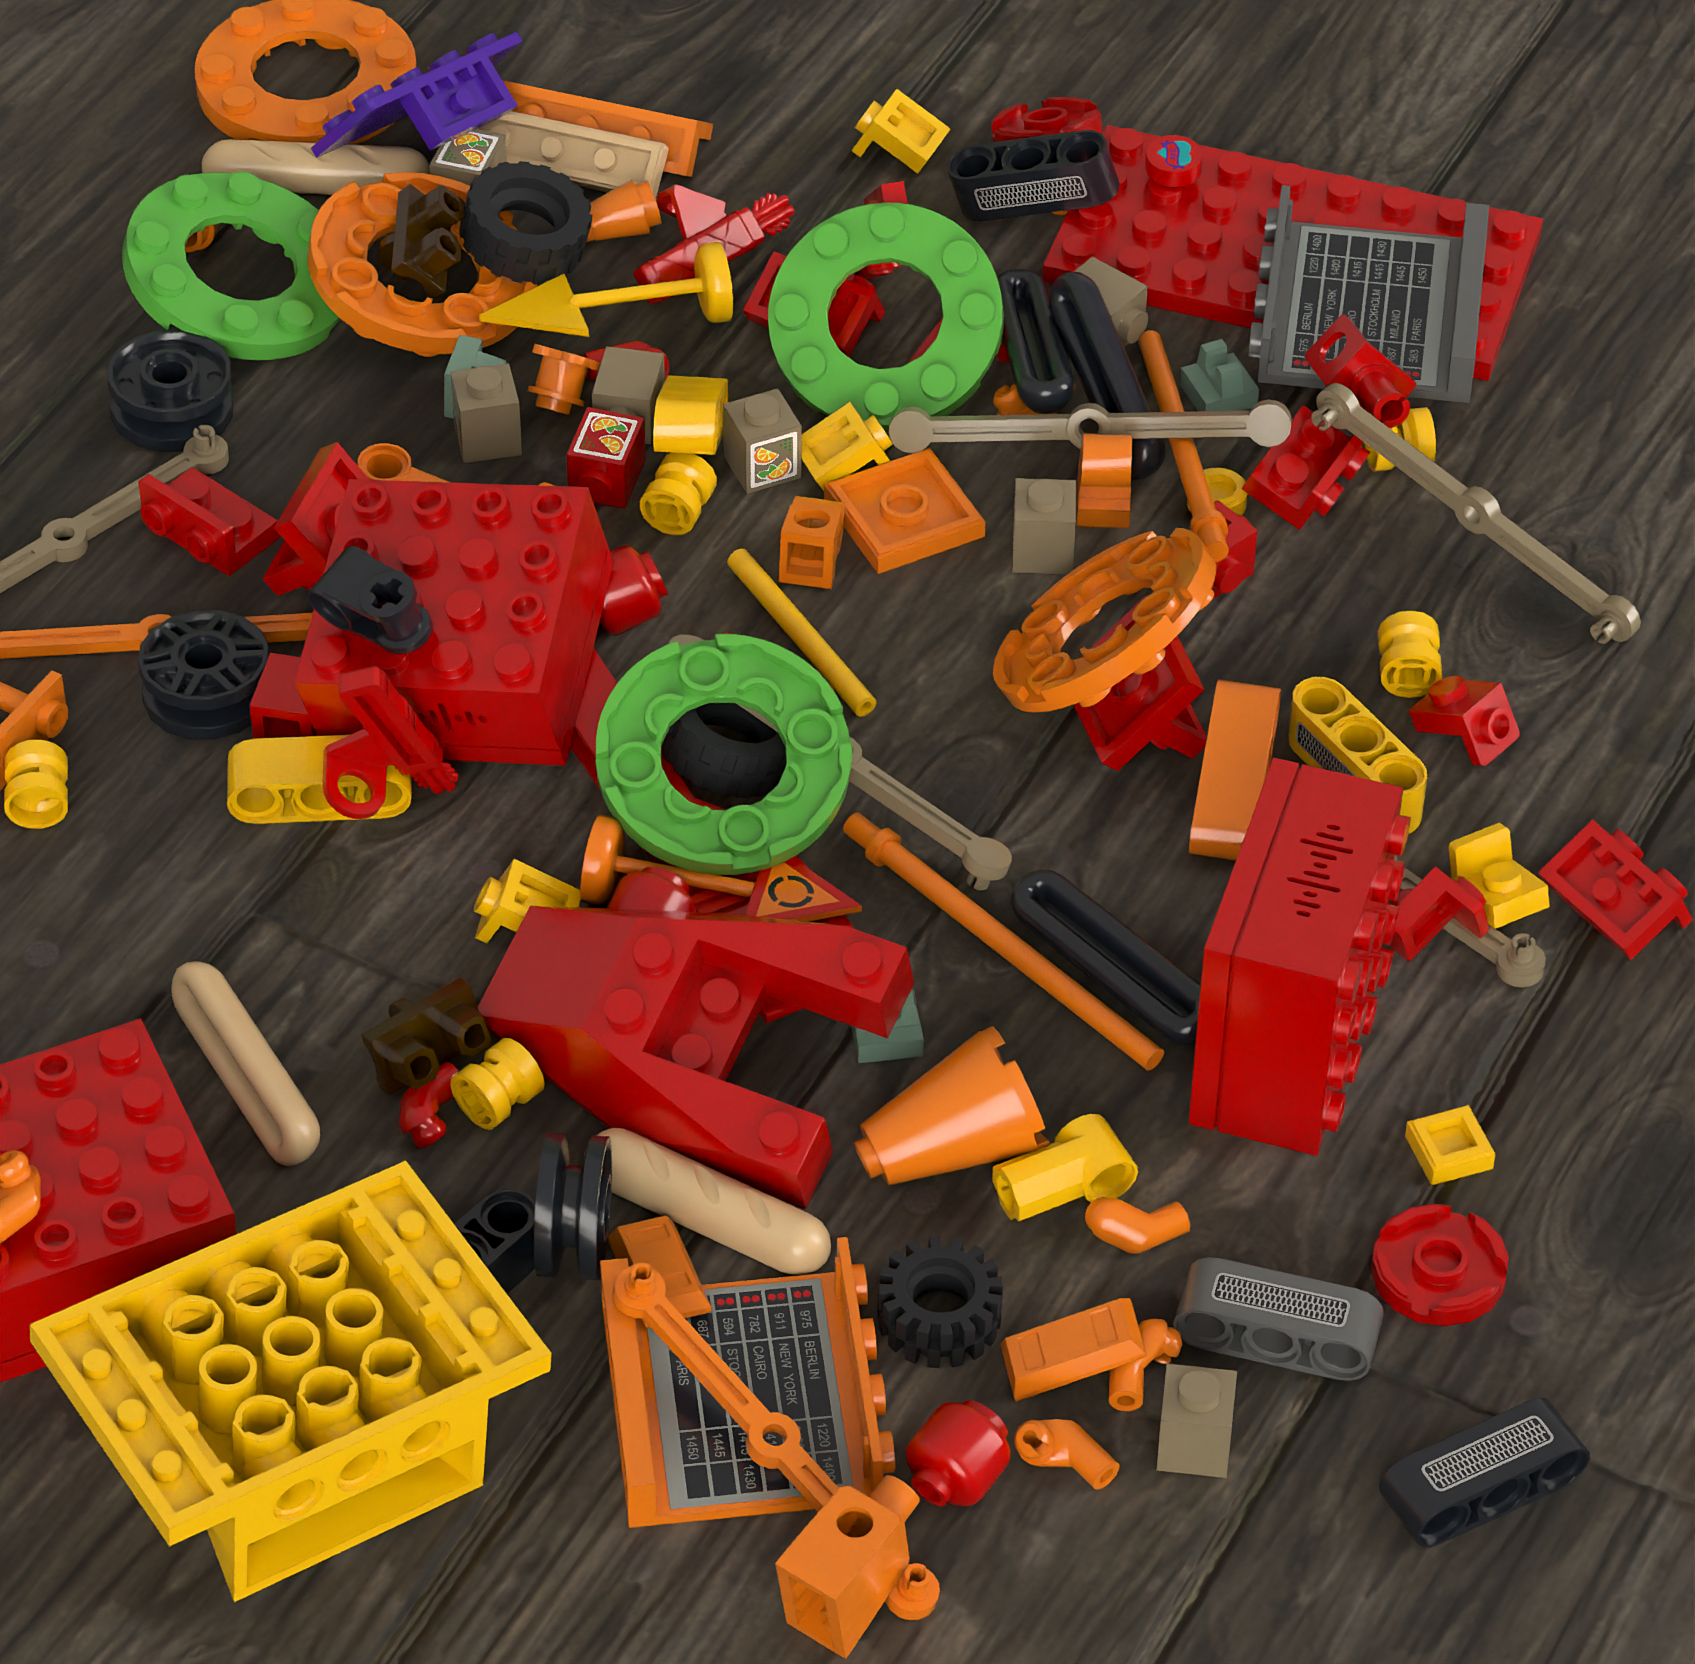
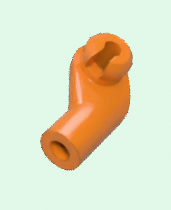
M17 1150L8 1151L0 1155L1 1244L29 1223L37 1215L41 1204V1177L37 1167L29 1165L27 1156Z
M1101 1197L1092 1201L1085 1213L1086 1224L1095 1236L1130 1254L1145 1252L1190 1231L1188 1215L1183 1206L1177 1201L1146 1213L1120 1199Z
M1152 1318L1143 1320L1139 1324L1147 1357L1110 1369L1109 1404L1114 1409L1133 1411L1140 1408L1143 1404L1144 1368L1153 1359L1157 1363L1168 1364L1171 1362V1357H1177L1182 1347L1181 1334L1177 1329L1167 1327L1165 1320Z
M1029 1420L1021 1424L1015 1432L1014 1445L1024 1461L1040 1467H1072L1096 1490L1106 1487L1119 1471V1463L1080 1425L1072 1420Z

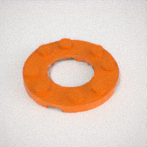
M272 0L252 7H242L235 10L230 18L217 26L209 34L197 54L195 80L198 101L204 114L219 130L235 140L258 139L261 141L317 143L326 135L322 129L325 123L347 110H351L352 113L356 110L351 103L356 97L377 85H381L385 92L392 89L390 84L395 79L416 68L417 65L415 50L408 35L401 26L379 8L370 7L351 0ZM305 39H314L318 45L327 49L346 48L349 51V55L356 57L360 65L357 77L345 89L328 97L311 100L284 99L266 92L254 81L252 75L257 68L256 61L263 54L265 57L270 56V49L290 41L303 46L306 45ZM392 124L387 125L377 131H374L349 144H358L378 135L382 131L386 130Z
M384 173L382 182L358 187L355 182L344 186L327 199L319 209L313 222L307 250V264L310 277L317 292L327 306L340 319L350 325L358 335L364 338L374 339L392 347L413 351L424 357L452 354L459 335L482 339V348L504 339L517 327L481 322L479 315L537 287V284L522 281V283L511 281L512 279L504 276L500 278L492 274L488 268L478 265L471 253L468 254L471 256L478 271L477 283L469 293L453 294L443 303L432 304L433 299L429 297L424 302L408 300L395 294L394 286L388 285V288H386L378 281L376 269L367 262V252L377 239L395 231L398 192L411 184L426 195L438 186L443 185L465 202L470 186L456 180L425 173ZM509 210L499 212L498 218L510 228L517 230L512 224L514 215ZM459 221L451 226L450 233L457 237L458 242L462 246L461 248L466 252L463 247L464 239L460 238L459 229L461 223Z
M1176 528L1170 535L1171 538L1156 536L1153 531L1137 535L1092 557L1047 590L1031 606L1034 611L1023 622L1021 627L1022 634L1019 630H1010L995 657L993 665L994 681L1011 705L1016 709L1031 713L1053 711L1079 703L1082 707H1089L1101 701L1110 692L1114 684L1130 674L1141 675L1155 668L1165 656L1164 648L1186 627L1196 613L1207 606L1214 597V591L1211 588L1215 580L1216 563L1197 534L1188 529ZM1142 588H1151L1153 590V593L1143 599L1133 611L1132 618L1136 623L1128 631L1122 624L1118 625L1114 634L1102 645L1092 649H1086L1085 646L1079 649L1084 656L1079 659L1072 660L1067 653L1060 652L1070 634L1078 626L1092 620L1104 604L1123 594H1134Z

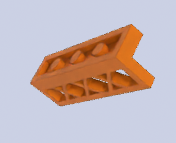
M503 81L518 105L511 110L513 112L665 143L669 151L664 172L692 177L699 139L711 140L714 125L712 123Z

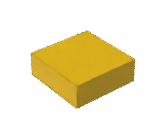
M1469 1105L1407 1121L1405 1137L1431 1186L1493 1169L1495 1152Z

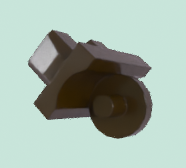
M411 184L398 192L395 233L387 235L380 242L378 254L380 263L386 269L394 272L393 275L398 280L403 281L411 277L419 281L424 286L426 294L433 299L446 292L447 270L461 260L462 246L458 242L457 237L450 232L451 226L464 218L465 202L462 198L443 185L438 186L426 195Z
M461 978L415 1004H412L405 998H401L389 1006V1019L361 1034L364 1045L375 1064L379 1088L388 1095L393 1094L406 1085L415 1090L419 1089L436 1078L440 1065L460 1054L472 1058L489 1048L492 1042L484 1017L478 1010L471 986Z

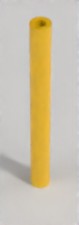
M746 549L734 551L727 561L731 570L853 712L859 717L871 713L876 706V699L750 553Z

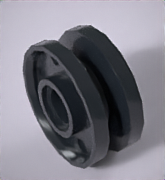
M157 330L134 337L117 349L108 363L111 420L119 434L137 446L156 451H184L186 442L194 437L193 431L195 428L199 430L200 425H209L215 430V435L219 436L225 431L233 418L231 360L222 346L206 336L183 330Z
M195 610L172 616L154 627L141 643L138 658L139 675L143 681L142 701L150 720L167 733L187 739H218L240 733L251 726L249 705L269 657V645L261 629L245 617L222 610Z
M548 1132L545 1135L538 1171L534 1219V1265L537 1276L555 1277L560 1268L565 1247L576 1248L577 1264L581 1279L599 1280L601 1278L600 1260H605L611 1211L612 1144L610 1136L593 1135L587 1144L582 1165H571L570 1149L566 1134Z

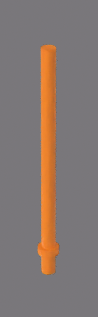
M1153 330L1143 332L1139 336L1138 344L1159 411L1185 412L1160 334ZM1168 438L1193 516L1190 522V530L1201 539L1215 562H1219L1225 559L1229 552L1225 539L1228 534V525L1224 515L1215 508L1194 439Z
M859 812L852 814L846 820L843 832L866 849L865 857L878 867L886 865L1147 1071L1154 1069L1160 1063L1164 1056V1050L904 848L901 845V837L890 828L880 829Z

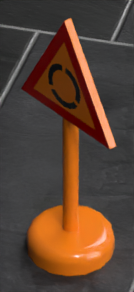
M600 814L596 817L584 856L580 885V898L583 903L601 905L608 901L615 889L619 872L629 874L632 872H642L646 867H658L679 876L688 886L750 898L745 915L809 922L862 912V905L793 857L781 864L760 870L756 882L700 873L680 867L624 857V830L621 823L613 816Z

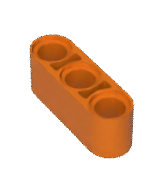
M1218 679L1191 827L1189 854L1236 861L1270 767L1280 708V688Z

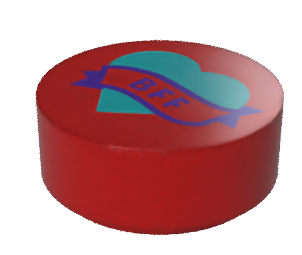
M1167 135L1153 140L1146 149V174L1151 180L1162 186L1183 187L1196 181L1201 174L1202 149L1195 141L1184 136Z

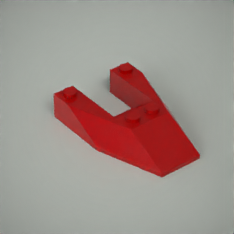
M530 905L478 1005V1010L484 1017L487 1029L499 1040L511 1038L520 1043L535 1059L545 1078L608 1129L623 1128L630 1130L770 1196L806 1209L834 1152L825 1118L728 1083L726 1079L767 996L888 1039L912 990L914 978L907 947L848 926L728 913Z

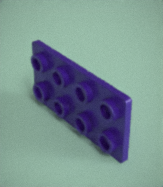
M515 32L498 40L494 33L488 34L470 45L465 50L467 53L465 56L461 57L457 50L451 51L429 65L428 69L430 72L423 74L420 68L416 67L395 79L390 84L392 89L386 92L381 85L370 88L351 102L356 109L353 113L351 110H347L322 126L326 135L310 149L315 157L318 158L409 116L431 151L505 116L518 105L497 73L494 65L523 42L518 32Z

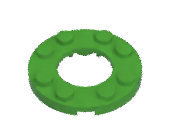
M236 172L234 174L200 173L182 175L157 187L134 210L122 247L123 270L127 283L139 304L166 330H169L174 325L185 332L206 336L222 346L228 357L245 360H274L295 356L320 345L328 339L330 330L341 320L320 297L308 269V243L313 222L319 210L295 193L271 182L261 180L248 172ZM230 223L238 230L242 228V225L251 227L260 239L283 246L285 257H290L293 261L295 279L292 286L279 296L259 301L235 299L214 291L196 277L186 261L185 245L191 235L197 231L203 232L206 226Z
M875 203L851 208L828 218L810 230L795 245L782 263L775 278L768 307V326L772 348L779 368L787 383L806 405L815 412L820 411L829 416L848 402H851L864 421L874 415L885 432L889 433L892 418L902 408L914 406L925 410L930 416H947L962 406L981 386L980 381L988 371L995 355H998L1004 329V311L1001 291L993 266L983 249L968 232L954 221L923 207L902 203ZM893 262L909 266L912 270L923 274L932 281L942 300L943 320L937 339L921 357L902 367L876 369L857 364L839 350L830 334L828 312L837 289L849 275L868 265Z
M715 634V640L697 641L680 646L679 642L676 641L665 645L644 657L626 672L609 695L600 716L596 736V772L602 796L610 813L621 823L625 833L640 847L655 857L686 870L714 875H737L752 873L781 864L801 853L824 833L838 813L846 795L851 771L852 742H850L849 731L842 714L843 707L829 683L809 663L793 652L763 639L737 634ZM708 703H736L758 711L776 727L786 747V767L779 784L760 802L752 805H737L728 810H711L707 806L703 807L689 802L673 788L661 766V746L669 727L687 711Z

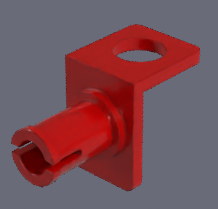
M1341 315L1305 353L1306 361L1325 386L1333 383L1344 385L1354 393L1360 407L1371 413L1372 416L1388 428L1399 426L1409 415L1410 404L1406 397L1415 389L1416 382L1372 346L1346 315ZM1346 337V344L1341 353L1335 359L1326 362V354L1332 344L1338 339Z

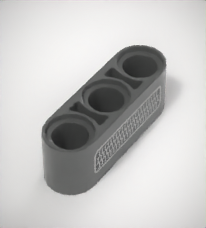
M1208 1257L1198 1259L1191 1264L1173 1326L1181 1334L1184 1342L1199 1349L1336 1380L1351 1381L1367 1375L1370 1369L1384 1311L1377 1298L1357 1288L1226 1259Z

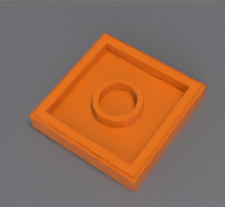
M931 448L824 484V500L845 503L844 528L877 574L985 537V520Z

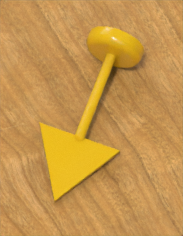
M719 241L706 243L697 249L695 255V278L573 295L565 274H562L480 314L479 320L481 322L589 337V330L579 308L697 293L702 313L708 321L712 323L731 321L733 314V293L727 256Z

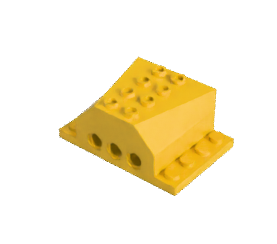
M407 1161L30 1324L31 1344L169 1547L204 1530L208 1531L234 1602L483 1486L489 1399L549 1372L552 1354Z

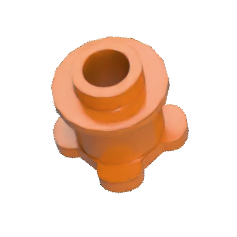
M534 344L532 353L543 356L535 386L529 385L527 389L529 392L538 394L535 406L567 415L570 414L572 404L584 407L585 401L580 400L587 370L599 371L601 362Z

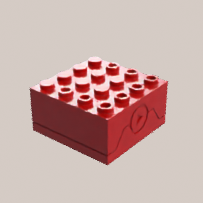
M349 479L324 573L347 546L360 548L377 561L407 574L412 579L417 590L416 603L427 610L433 626L429 639L419 649L407 654H394L387 652L384 648L351 631H344L335 627L321 617L314 609L294 684L317 736L351 735L364 729L349 708L345 707V703L341 702L339 697V677L343 673L377 666L386 673V677L390 678V682L395 689L408 701L413 711H416L417 717L438 739L439 745L443 748V760L566 766L614 563L589 488Z
M1273 757L1204 947L1189 1113L1190 1125L1215 1130L1217 1126L1218 1132L1315 1156L1319 1154L1326 1130L1338 1132L1347 1096L1344 1093H1340L1339 1090H1343L1345 1082L1353 1084L1356 1079L1362 1055V1045L1355 1044V1042L1359 1041L1361 1034L1370 1035L1378 1005V997L1371 996V993H1374L1377 987L1385 988L1393 960L1394 951L1383 948V944H1391L1397 925L1399 907L1389 905V900H1397L1405 863L1394 860L1395 855L1402 856L1411 822V817L1400 815L1403 787L1302 764L1300 769L1299 763Z
M142 1019L0 1064V1155L12 1150L21 1151L27 1156L29 1165L37 1167L41 1177V1204L37 1215L0 1244L1 1383L47 1367L30 1342L31 1323L237 1234L234 1211Z

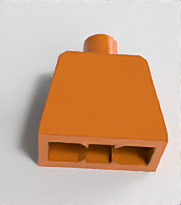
M886 1475L870 1497L851 1486L844 1485L839 1487L775 1563L787 1624L846 1659L909 1563L910 1557L905 1521L920 1502L918 1495L910 1486L894 1476Z

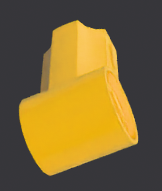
M1087 1114L1072 1120L1063 1127L1055 1137L1054 1143L993 1166L992 1182L996 1188L1000 1205L1009 1219L1016 1218L1018 1221H1022L1083 1196L1090 1203L1101 1197L1118 1198L1133 1185L1138 1175V1169L1105 1118L1099 1114Z

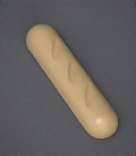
M227 139L218 141L209 147L201 162L202 173L234 174L236 172H248L261 180L271 182L297 194L333 195L352 182H355L358 187L382 182L384 173L414 172L430 174L427 159L419 151L403 146L346 144L316 158L310 149L316 143Z
M193 961L183 964L177 968L171 987L174 1006L179 1016L271 1157L277 1163L285 1166L297 1165L305 1161L314 1153L320 1141V1126L314 1112L222 973L214 966L203 962Z
M610 1128L596 1135L610 1136L611 1193L660 1216L667 1215L673 1222L782 1273L793 1276L807 1275L817 1271L826 1263L831 1252L830 1234L823 1222L813 1215L630 1130Z

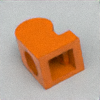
M1082 434L1076 482V526L1129 528L1132 435Z
M795 496L781 529L779 582L832 589L835 577V563L841 549L844 530V502Z

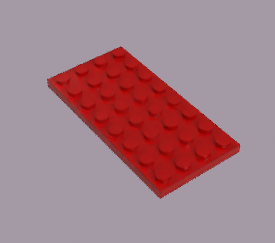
M1107 125L1103 136L1106 139L1119 179V190L1111 200L1102 205L1067 211L1043 264L1042 279L1045 283L1053 285L1056 278L1061 274L1074 272L1093 256L1148 286L1147 306L1251 329L1252 322L1263 323L1264 319L1254 318L1257 283L1269 284V281L1259 280L1261 253L1263 245L1274 246V243L1264 242L1267 209H1279L1282 185L1290 186L1289 199L1293 200L1291 222L1462 238L1466 203L1469 202L1199 145L1203 153L1202 170L1199 178L1183 187H1166L1151 180L1145 171L1146 149L1153 140L1161 136L1138 132L1130 128ZM1489 207L1473 378L1485 381L1490 379L1541 237L1543 218Z

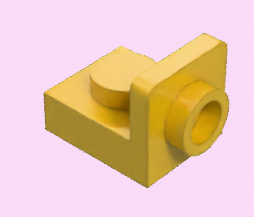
M896 89L884 106L873 101L854 127L863 135L851 151L861 157L871 142L875 141L918 174L950 131V128Z
M848 402L801 435V458L815 481L824 491L825 483L849 476L873 459L878 465L890 462L891 460L884 450L892 446L893 443L874 415L864 421L852 403Z
M1494 824L1456 839L1449 844L1452 880L1454 881L1458 876H1462L1483 894L1486 899L1484 909L1487 920L1493 928L1496 929L1550 907L1548 885L1512 859L1510 830L1503 824Z
M513 859L499 880L493 877H489L477 897L474 912L482 916L475 939L487 944L500 925L517 932L530 905L579 907L581 900L580 890Z

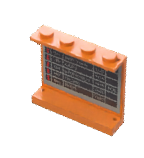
M837 1238L835 1272L702 1285L712 1307V1312L685 1318L688 1323L769 1412L787 1415L795 1421L800 1429L801 1440L799 1445L838 1487L844 1485L851 1486L870 1497L882 1481L883 1474L895 1472V1453L891 1431L879 1432L877 1417L886 1416L884 1382L882 1374H869L868 1360L877 1359L875 1327L873 1318H860L858 1305L868 1304L866 1273L864 1264L852 1265L848 1238ZM628 1258L600 1260L602 1310L629 1528L815 1509L778 1468L769 1469L758 1465L751 1459L746 1449L747 1433L651 1327L645 1328L641 1318L627 1316L618 1310L613 1302L612 1291L617 1275L624 1268L629 1267ZM770 1432L763 1435L765 1442L770 1445L779 1446L784 1443L782 1436L777 1433Z

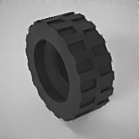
M519 161L518 163H499L494 168L488 167L482 170L481 176H476L473 179L470 189H468L464 218L460 221L459 229L460 238L464 239L463 247L467 253L473 255L474 261L478 265L488 268L492 274L500 278L501 276L510 278L513 282L522 283V281L533 284H543L544 281L552 280L567 272L570 274L576 268L577 262L581 261L592 223V214H590L591 204L589 199H585L583 196L584 191L578 184L574 185L568 176L561 172L559 174L550 170L551 167L542 164L538 166L530 164V162ZM507 210L530 212L548 221L554 227L552 233L542 235L523 233L504 224L498 218V214Z
M708 703L687 711L669 727L661 746L663 758L666 762L672 764L673 770L680 776H685L691 780L692 784L700 788L705 787L713 790V793L724 796L725 794L735 795L736 798H748V796L754 795L758 797L766 796L769 791H772L779 784L786 767V747L779 733L736 703ZM706 725L723 726L736 730L752 739L755 743L728 739L717 734Z

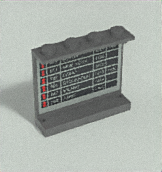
M1282 185L1279 209H1267L1264 242L1274 243V246L1263 245L1261 253L1259 280L1269 281V284L1257 283L1254 318L1264 319L1263 323L1252 322L1248 357L1260 358L1258 382L1325 389L1327 386H1325L1304 356L1325 331L1344 314L1352 320L1372 346L1416 382L1415 389L1407 397L1470 403L1490 205L1466 203L1462 238L1291 222L1293 200L1289 199L1290 186ZM1342 337L1332 344L1326 354V362L1335 359L1341 353L1346 344V337Z

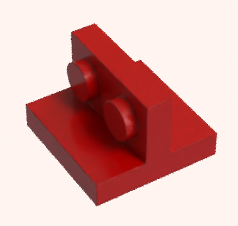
M338 442L320 448L274 526V529L285 541L262 579L277 596L300 587L306 590L311 589L324 574L349 479L370 480Z
M1144 596L1090 649L1106 642L1120 624L1128 631L1136 623L1132 618L1133 611L1147 596ZM1178 636L1164 648L1165 656L1163 660L1152 670L1141 675L1130 674L1114 684L1110 692L1101 701L1092 706L1082 707L1079 703L1073 704L1102 764L1119 771L1150 741L1160 749L1165 750L1170 747L1192 759L1205 748L1207 736L1190 704L1205 689Z

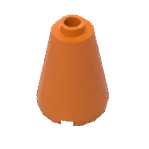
M994 1026L978 1031L860 1124L864 1138L854 1142V1146L870 1179L882 1174L886 1183L893 1185L1015 1158L1050 1145L1049 1140L1039 1132L1044 1130L1045 1126L1016 1061L1013 1060L1004 1064L997 1047L1005 1044Z

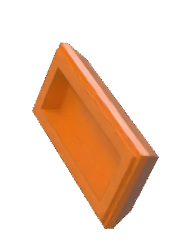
M667 1215L619 1226L608 1236V1242L616 1259L628 1258V1266L645 1262L661 1274L666 1286L665 1297L684 1318L712 1312L710 1302L673 1220ZM642 1319L645 1328H646V1327H650V1326Z
M1119 1298L1009 1336L1000 1343L1016 1402L1147 1357L1130 1298Z

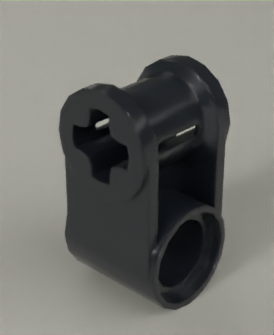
M347 546L306 595L311 606L330 624L341 630L351 631L390 653L407 654L415 651L427 642L432 633L433 623L427 610L416 603L417 590L412 579L407 574L377 561L370 554L355 546Z

